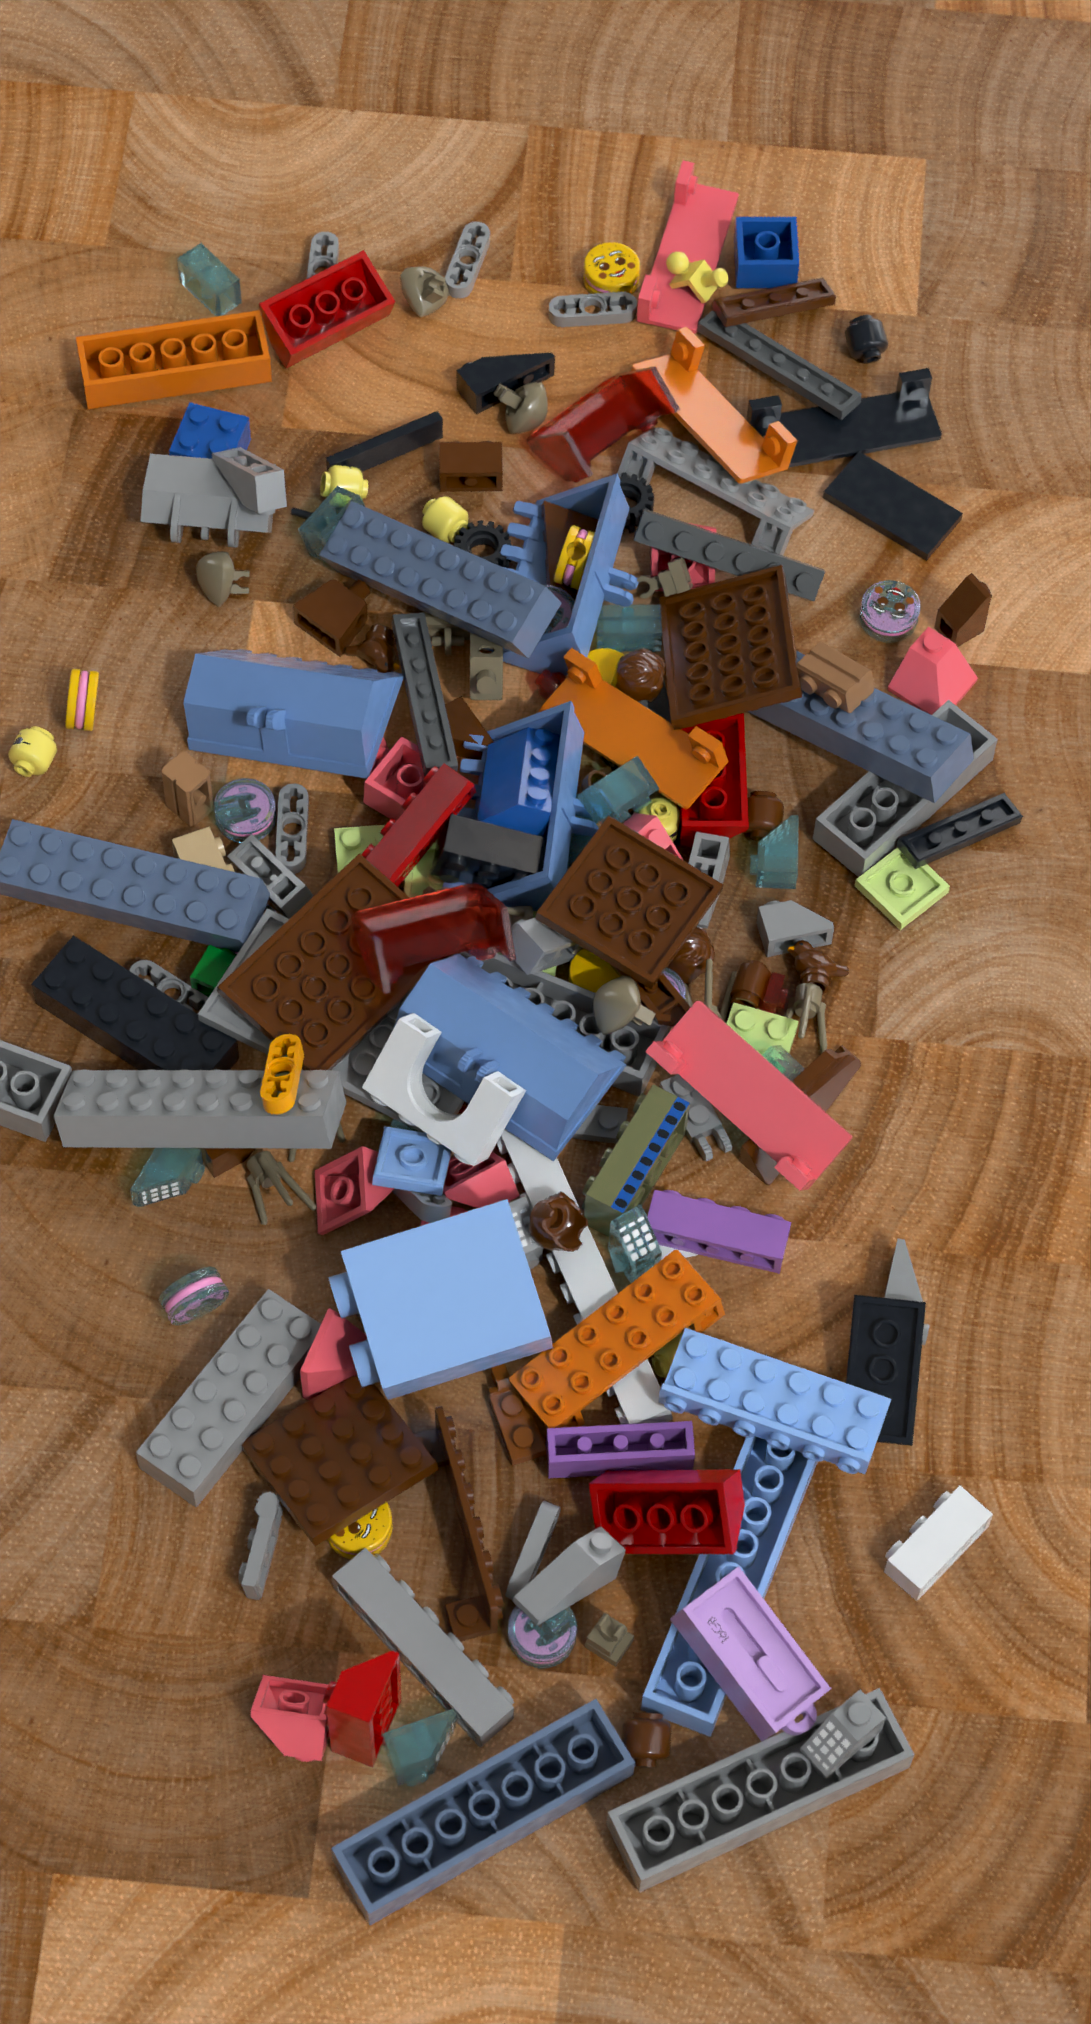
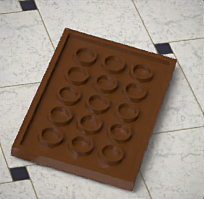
M782 565L696 587L679 594L659 597L670 716L674 730L693 727L705 722L724 719L732 715L755 711L763 707L803 697L800 675L797 668L798 661L786 576Z
M359 853L217 987V993L269 1040L273 1041L276 1037L284 1034L298 1036L304 1052L303 1070H332L411 993L430 963L448 958L458 948L460 942Z

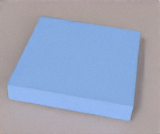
M385 1126L372 1185L442 1196L452 1151L444 1145H439L429 1140L425 1132Z

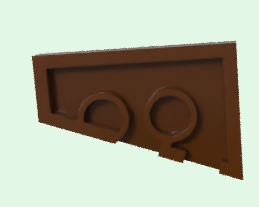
M543 501L541 512L542 517H544L543 540L546 544L545 567L547 588L552 593H556L568 602L575 604L578 590L571 588V585L554 582L555 570L571 526L575 525L580 527V530L595 532L598 519Z

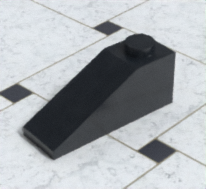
M552 352L482 357L474 362L464 364L457 370V390L477 415L502 402L499 400V397L493 394L499 384L515 391L525 384L531 382L541 383L555 375V356Z

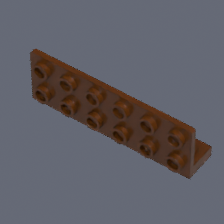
M436 1407L435 1428L414 1434L435 1459L438 1468L445 1467L480 1595L445 1604L451 1632L462 1642L497 1633L498 1619L503 1618L501 1609L503 1600L499 1585L492 1586L493 1577L491 1572H494L489 1550L483 1551L482 1538H484V1531L480 1517H475L473 1508L475 1500L470 1482H465L464 1471L466 1468L461 1449L456 1450L454 1439L456 1437V1430L452 1416L445 1417L443 1407Z

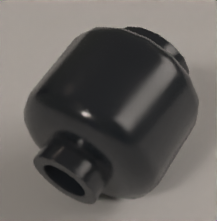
M862 315L849 322L850 326L845 330V339L851 357L856 360H863L866 364L881 359V354L888 348V340L882 321L873 318L871 315Z

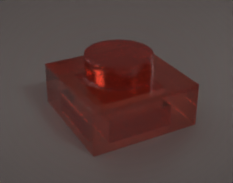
M772 972L762 1011L776 1014L778 1008H785L789 989L783 988L785 975Z

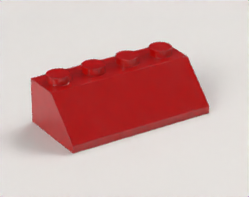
M363 250L259 303L258 306L270 344L287 369L389 316L396 301Z
M744 713L705 722L693 727L682 728L683 731L690 734L697 726L721 741L728 763L688 809L679 806L681 813L680 847H693L696 832L729 837L730 839L747 831L749 828Z
M445 763L439 769L434 766L422 781L426 786L418 795L413 792L401 806L405 811L397 821L391 818L380 832L384 837L376 847L370 844L361 854L397 887L400 886L436 842L450 815H458L476 793L475 785Z
M740 1469L605 1471L589 1483L595 1529L601 1526L626 1550L625 1554H734L736 1552L745 1507Z
M392 1650L341 1671L337 1682L331 1681L329 1683L323 1703L326 1704L324 1714L327 1715L326 1726L329 1727L327 1737L330 1738L332 1752L373 1768L402 1701L400 1655L398 1652Z

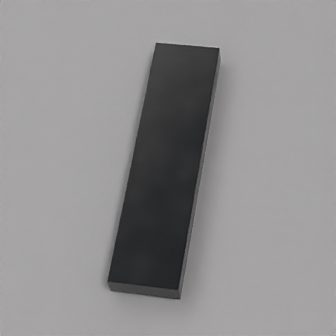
M435 411L326 458L327 472L333 465L357 467L363 472L443 438V418L438 411Z
M1002 793L899 838L897 847L914 869H917L1020 824L1023 816L1007 795Z

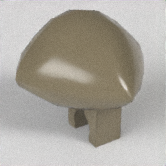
M424 266L409 267L400 275L401 289L413 312L419 317L430 315L445 304L450 295L445 281L446 278L442 277L432 268Z
M531 382L517 388L515 391L499 384L493 393L499 397L500 401L507 404L505 419L510 434L530 431L540 426L547 416L548 401L543 383Z
M212 552L198 561L196 566L197 580L204 594L216 606L221 607L229 594H249V587H239L237 583L232 582L233 580H238L241 576L249 577L250 571L235 570L228 552Z
M620 976L602 985L594 994L592 1003L593 1015L596 1025L603 1035L620 1030L629 1022H633L638 1026H641L642 1023L651 1026L656 1013L641 1005L637 983L630 976Z

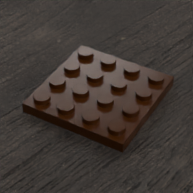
M608 816L539 908L535 919L652 989L719 896L723 884L611 816Z
M358 1375L330 1387L249 1436L242 1444V1451L278 1496L279 1500L314 1546H317L439 1470L435 1459L375 1384L362 1387Z

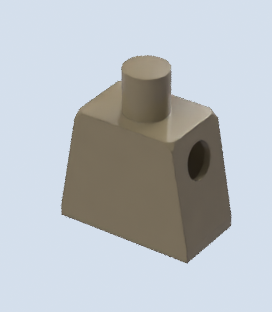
M470 632V699L503 700V647ZM483 648H490L494 650V652L484 654L479 652V650Z

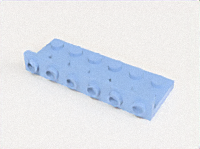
M685 1328L666 1380L660 1388L658 1402L664 1404L665 1408L672 1412L684 1413L685 1411L698 1416L704 1423L710 1425L722 1424L733 1428V1431L741 1436H756L765 1439L775 1448L783 1450L790 1448L802 1452L804 1457L812 1461L821 1462L825 1460L836 1464L844 1472L866 1474L891 1399Z

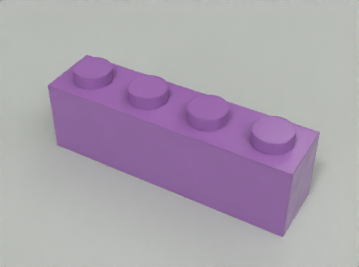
M654 1190L646 1220L649 1230L644 1232V1236L651 1233L653 1239L649 1240V1243L654 1242L657 1245L780 1274L791 1222L785 1221L782 1217L774 1214L764 1216L751 1213L748 1209L740 1206H732L730 1208L717 1205L714 1201L707 1198H698L696 1200L684 1197L673 1190Z
M692 1421L547 1428L548 1478L600 1476L605 1471L693 1470L695 1449Z

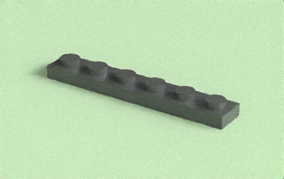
M714 310L698 322L699 333L841 420L861 403V393L746 323L725 327Z
M643 509L633 538L636 542L737 576L782 565L786 576L788 593L811 601H815L825 574V570L647 509Z
M425 613L393 614L391 624L402 675L404 676L403 680L424 776L434 766L439 769L444 763L457 772V757Z

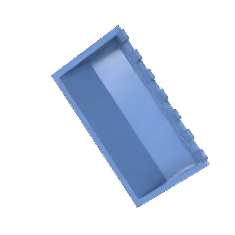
M618 473L537 500L536 504L522 501L515 502L513 512L530 518V524L527 526L509 523L507 528L509 536L524 540L522 548L505 544L502 546L500 554L505 556L506 559L518 562L516 570L506 569L546 587V544L543 540L544 517H542L541 512L543 501L598 519V524L575 604L570 603L573 611L568 627L550 633L546 629L529 659L503 647V662L560 680L568 675V667L563 657L571 647L588 657L603 600L624 607L631 606L633 603V594L624 591V589L633 590L637 588V578L632 574L613 568L629 512V505L620 487L621 481ZM556 615L553 619L561 621L562 617L561 615ZM552 619L550 624L557 626L558 623ZM483 648L485 650L491 651V653L494 652V650L490 648Z
M223 649L197 653L194 657L183 702L189 733L187 738L189 750L367 779L370 776L404 676L402 673L396 672L380 673L376 669L370 668L353 669L350 665H327V662L324 661L307 662L297 657L281 658L277 657V654L271 653L254 654L251 650Z
M572 701L487 731L494 742L527 727L546 729L560 735L551 814L543 836L547 838L544 866L541 872L483 891L476 890L471 885L461 882H444L442 888L447 887L455 893L456 897L462 898V903L503 907L532 906L533 911H538L567 872L571 833L593 837L600 828L601 824L595 821L592 822L591 820L575 817L577 815L599 819L602 818L604 809L603 806L597 803L576 799L584 730L574 712L575 707ZM470 735L478 744L464 741L463 746L468 749L481 751L482 759H462L460 771L479 776L478 785L474 784L476 793L471 798L476 800L475 808H463L458 816L477 820L487 746L481 745L484 736Z
M455 954L453 957L430 963L400 1007L395 1022L396 1025L400 1018L415 1013L442 1032L424 1064L422 1073L469 1104L483 1078L499 1071L526 1090L505 1129L554 1161L624 1070L626 1064L623 1062L626 1056L617 1050L605 1051L599 1047L602 1043L601 1039L592 1034L584 1037L575 1031L578 1024L568 1018L560 1021L552 1015L555 1009L548 1004H534L528 1000L531 995L530 992L522 987L510 988L504 984L507 977L497 971L489 974L481 968L484 962L475 956L465 958L461 954Z

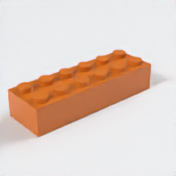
M260 310L76 337L88 409L272 382L270 355Z

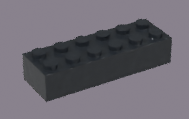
M74 935L31 984L35 1004L138 1070H230L239 1059L237 1039L199 1021L198 1014Z

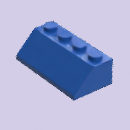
M527 727L488 745L477 814L478 821L541 837L544 836L552 808L560 740L559 734L552 733L546 729Z

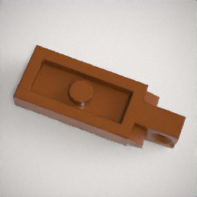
M505 1363L491 1367V1377L495 1387L488 1389L490 1395L489 1403L512 1466L545 1456L547 1450L533 1411L511 1385Z

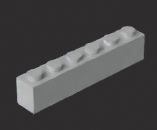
M364 1548L332 1575L334 1590L391 1651L399 1653L400 1661L481 1748L514 1719V1707L512 1706L514 1700L503 1687L495 1688L487 1679L489 1673L478 1660L474 1659L472 1662L462 1652L464 1646L453 1633L450 1632L446 1635L438 1626L440 1623L439 1619L429 1607L421 1608L413 1599L415 1594L409 1585L403 1580L397 1582L389 1573L391 1569L388 1563L379 1554L373 1556Z

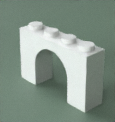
M415 1013L402 1017L396 1023L362 1088L371 1094V1098L375 1102L396 1111L402 1121L409 1125H416L423 1130L429 1140L436 1144L444 1145L453 1151L454 1156L462 1163L475 1166L487 1160L526 1090L497 1071L483 1078L468 1107L462 1114L454 1115L441 1111L429 1100L424 1091L422 1072L424 1064L442 1032Z

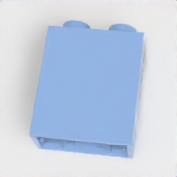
M508 1199L343 1250L341 1254L347 1272L329 1277L341 1319L360 1313L367 1340L349 1345L361 1386L364 1387L380 1382L388 1400L553 1348L549 1328Z

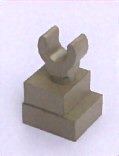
M678 557L669 561V568L659 572L658 576H639L637 578L638 583L646 581L650 585V590L642 593L640 598H648L655 590L663 588L665 597L690 590L693 587V583L684 557Z
M603 1613L587 1636L585 1648L616 1667L634 1641V1635L627 1632V1627L624 1624L618 1622L607 1613Z

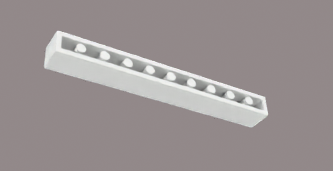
M504 1129L497 1142V1146L501 1155L508 1152L512 1163L507 1166L514 1183H522L525 1193L520 1194V1197H526L530 1210L532 1211L539 1201L558 1194L560 1191L575 1201L576 1206H578L558 1159L556 1158L552 1161ZM588 1226L580 1234V1241L583 1245L574 1252L552 1250L551 1253L546 1254L554 1274L561 1271L565 1283L560 1284V1288L567 1304L572 1302L576 1304L579 1313L573 1315L577 1325L618 1294ZM648 1359L606 1391L609 1397L616 1395L620 1406L614 1409L621 1425L662 1423L673 1420L671 1411L665 1408L664 1404L658 1402L660 1385Z

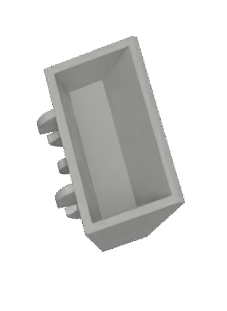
M150 454L143 486L141 522L171 524V542L181 543L184 526L202 527L201 540L209 539V528L228 529V547L234 548L238 547L240 530L272 533L273 514L258 515L255 511L244 506L213 459Z

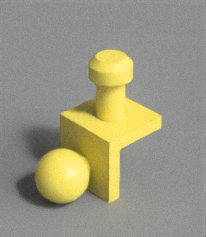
M679 251L671 253L667 258V269L676 275L669 284L671 288L689 286L702 304L709 300L717 288L724 287L728 283L727 272L723 268L712 271L705 260L689 263L688 257Z

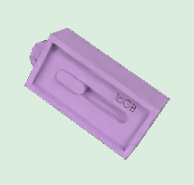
M739 1566L670 1618L761 1741H764L780 1729L790 1735H801L810 1730L814 1725L817 1714L813 1703L831 1688ZM802 1714L804 1716L803 1719L795 1723L796 1716Z

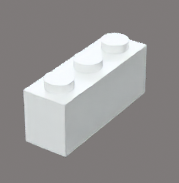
M961 1486L952 1494L948 1491L943 1493L934 1504L933 1508L936 1510L928 1519L924 1515L921 1516L909 1531L912 1535L904 1543L900 1540L897 1541L885 1555L888 1560L884 1573L916 1601L989 1527L993 1514Z

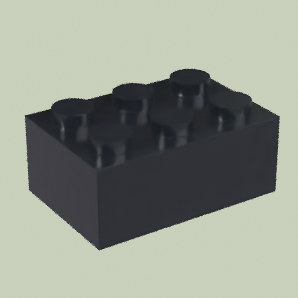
M451 814L438 836L430 875L437 876L441 881L447 883L461 882L469 884L472 888L479 891L520 880L523 877L543 871L547 838Z

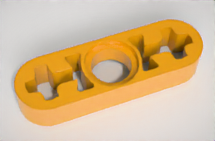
M284 1034L276 1037L270 1043L260 1090L263 1107L267 1113L282 1114L292 1109L295 1104L304 1059L301 1040L296 1035ZM279 1072H290L289 1074L284 1076H275Z

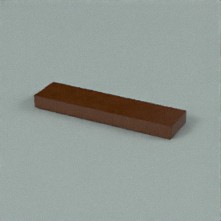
M818 278L716 299L713 303V310L724 326L730 327L835 305L836 295L824 278Z

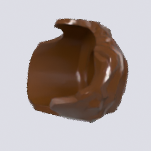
M640 648L631 651L619 659L611 685L637 702L642 700L652 702L657 698L664 686L665 662L659 655L648 649Z
M696 927L663 972L676 979L680 985L683 983L691 984L698 976L705 973L707 959L714 961V947L711 945L706 929Z
M560 1191L558 1194L549 1196V1198L539 1201L530 1213L529 1233L537 1245L547 1250L574 1252L583 1245L580 1241V1234L588 1226V1220L581 1214V1209L576 1206L575 1201L564 1192Z

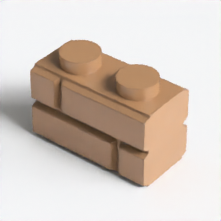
M819 642L810 651V654H806L797 662L801 689L807 694L815 693L819 695L833 709L839 707L848 713H852L860 705L861 701L866 700L874 692L873 675L870 669L823 642Z
M186 751L167 759L161 768L166 806L176 815L180 814V818L190 827L195 826L212 812L214 808L210 771L200 763L196 764V759Z

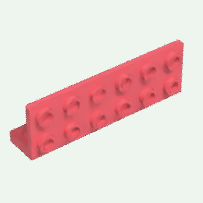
M683 160L675 182L674 204L651 275H645L638 297L637 322L673 330L688 327L696 334L698 322L701 320L706 303L702 304L689 286L671 288L669 284L676 275L667 269L666 261L671 253L679 251L688 257L689 263L705 260L712 271L717 269L739 194L697 184L698 176L693 175L694 163Z
M696 1001L663 1041H653L645 1051L669 1074H679L775 1160L777 1164L774 1168L800 1191L808 1190L852 1140V1135L702 1001Z

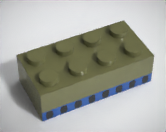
M654 1084L647 1095L642 1093L638 1097L633 1108V1112H635L630 1122L626 1120L623 1122L616 1136V1139L619 1141L614 1149L608 1148L605 1151L599 1165L602 1167L597 1177L590 1176L583 1189L582 1194L586 1197L581 1209L585 1210L584 1216L588 1220L589 1227L621 1243L630 1228L628 1224L635 1220L686 1135L690 1102ZM626 1227V1230L620 1232L621 1228Z

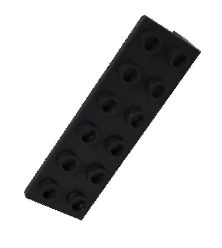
M929 368L899 373L895 393L862 398L861 403L842 420L820 406L781 413L782 403L779 395L753 399L748 402L747 421L763 438H765L769 424L779 421L798 440L788 468L855 456L859 451L866 454L937 441L942 437V432L929 398L932 382Z

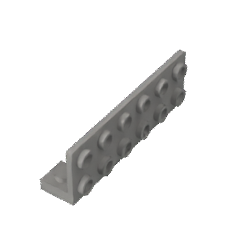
M654 427L628 442L618 470L619 477H621V473L626 472L627 478H631L632 473L637 474V481L643 477L647 480V486L651 481L656 464L760 518L761 520L751 545L784 555L793 530L813 516L814 510L807 507L804 501L798 498H790L780 493L779 489L774 485L763 484L756 479L739 484L712 455L700 451L699 447L694 443L681 441L672 436L673 434L665 428Z

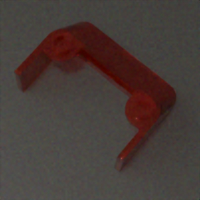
M655 366L619 373L598 384L527 437L526 442L532 452L565 481L572 480L574 483H577L593 475L590 469L592 466L590 461L627 433L637 429L645 432L658 423L656 418L660 415L676 413L680 408Z
M480 884L460 885L361 910L351 916L353 930L369 978L384 994L391 992L389 985L398 981V977L404 973L403 967L465 951L471 956H476L477 960L494 958L498 952L509 961L516 960L508 907Z

